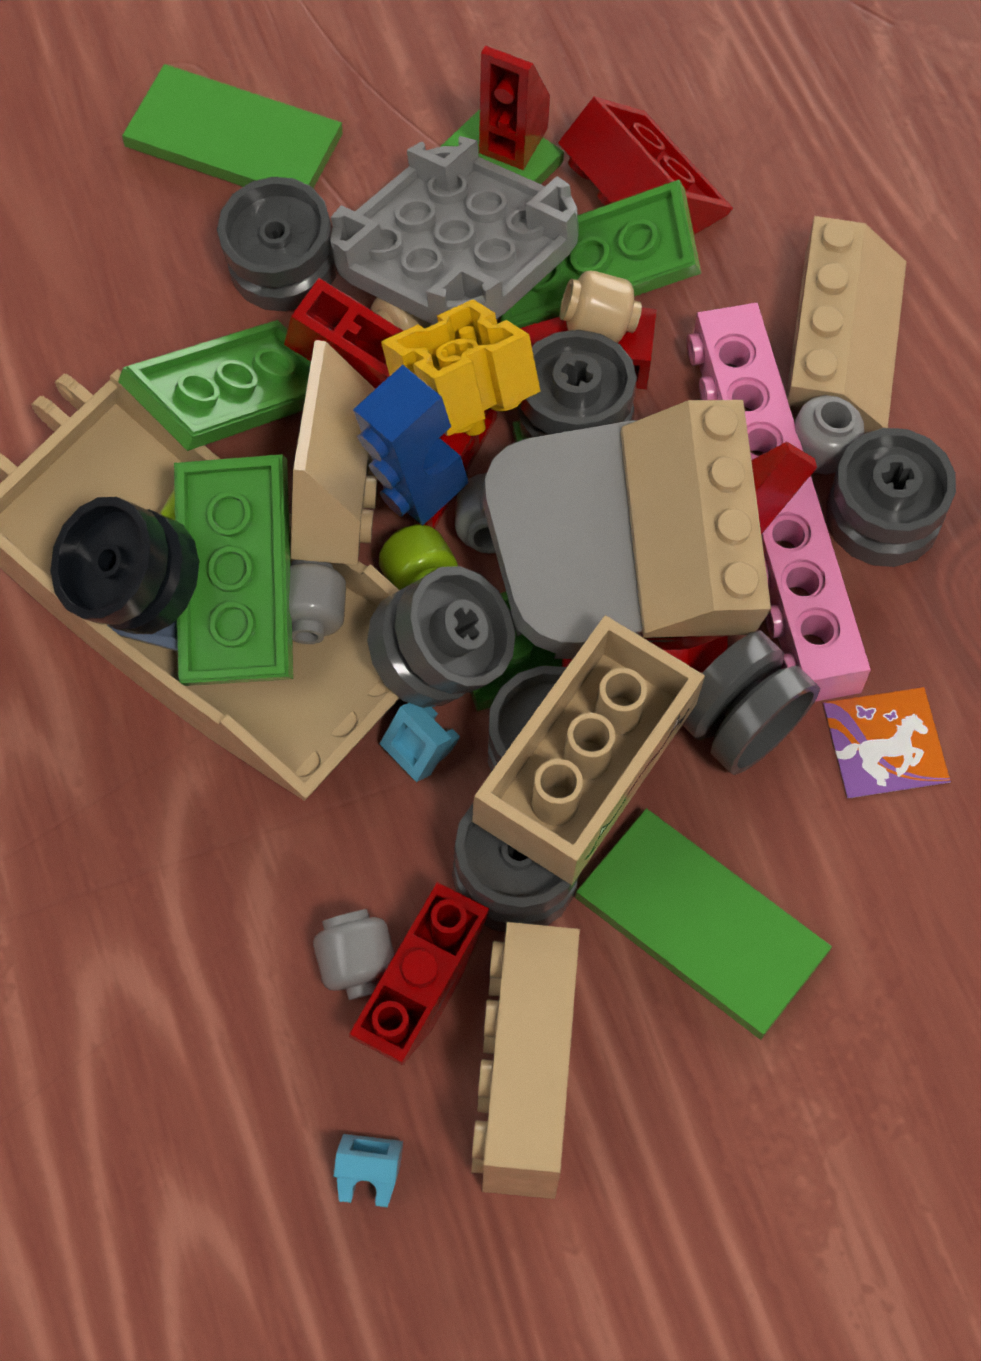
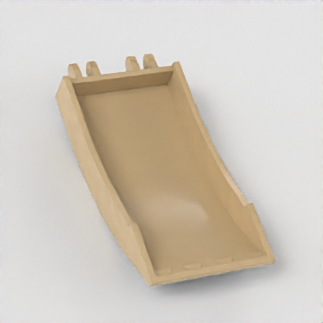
M119 369L110 375V380L94 395L78 383L76 379H73L68 374H63L56 380V387L63 398L69 401L77 411L69 417L51 400L40 395L31 404L32 409L54 433L18 467L0 453V480H2L0 483V568L79 638L163 705L209 739L305 801L399 699L396 694L384 685L374 668L367 642L370 618L382 600L396 593L399 589L371 564L367 567L360 561H358V565L331 563L333 569L337 570L345 578L346 582L344 623L336 633L325 636L323 641L316 644H302L292 640L294 679L184 686L178 681L177 651L121 637L108 627L107 624H98L82 619L64 608L54 592L50 572L52 552L63 524L80 506L97 497H119L144 509L160 513L174 489V463L217 460L220 458L205 445L187 451L118 382L121 375ZM289 513L290 564H291L292 561H294V559H291V527H292V514Z

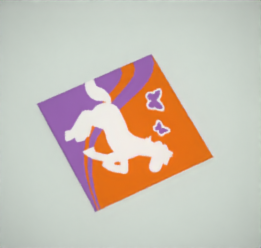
M925 687L823 702L847 798L951 783Z

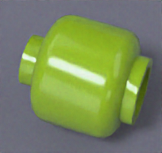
M412 525L397 530L385 542L379 553V567L385 578L399 590L440 567L458 566L453 553L441 534L429 525Z

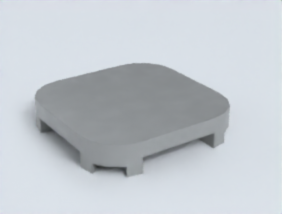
M462 136L459 137V146H441L426 150L424 143L421 141L407 150L409 166L356 211L340 205L331 216L333 228L330 243L333 261L338 274L350 284L433 325L438 323L437 315L472 299L495 312L496 319L499 318L570 254L578 243L579 232L578 209L571 196L570 184L558 176L546 186L536 183L479 157L477 140Z
M638 420L521 440L506 446L492 460L480 494L481 517L486 516L511 607L510 613L514 631L517 636L523 634L535 646L555 653L554 659H573L605 615L643 638L620 435L623 426Z

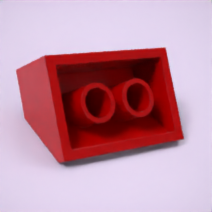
M593 96L558 141V144L570 156L568 160L569 166L578 175L593 182L599 189L597 197L605 206L680 180L685 189L694 235L728 216L733 210L729 202L644 110Z

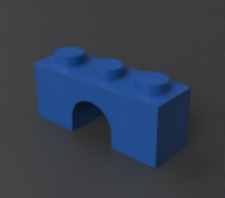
M404 365L400 366L353 409L361 429V433L357 436L358 440L371 455L373 461L369 464V468L384 488L380 491V495L389 508L397 515L402 517L407 512L423 526L469 483L461 456L440 439L451 427L442 396Z

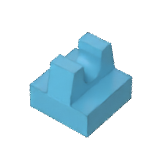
M407 703L400 706L380 745L415 782H418L432 774L437 764L453 750L460 736L453 729L446 732L435 721L438 713L432 707L422 708Z
M343 1134L336 1152L334 1168L339 1201L351 1203L355 1184L360 1181H369L375 1186L377 1192L375 1206L388 1207L401 1166L403 1141Z

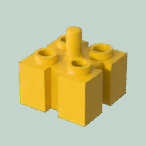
M474 299L437 315L438 323L423 328L418 324L381 341L389 375H392L400 366L404 365L442 396L451 427L444 433L447 436L462 432L469 436L479 435L485 431V410L489 408L496 411L511 410L517 407L522 400L541 392L529 334L507 320L497 324L495 312Z

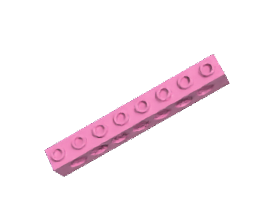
M758 303L697 312L694 333L687 336V350L691 364L693 366L699 365L702 378L699 380L701 400H743L744 407L753 410L745 411L750 451L766 453L786 441L803 451L795 431L794 419ZM726 364H733V365H736V366H738V367H730V366H727ZM750 452L751 460L758 457ZM810 476L761 536L771 610L765 618L771 638L778 637L784 653L781 669L798 665L821 688L815 701L817 702L862 693L871 669ZM776 541H787L796 548H783ZM799 587L806 590L810 595L799 596L791 592L789 588ZM816 635L820 637L825 642V644H811L808 641H806L803 636Z

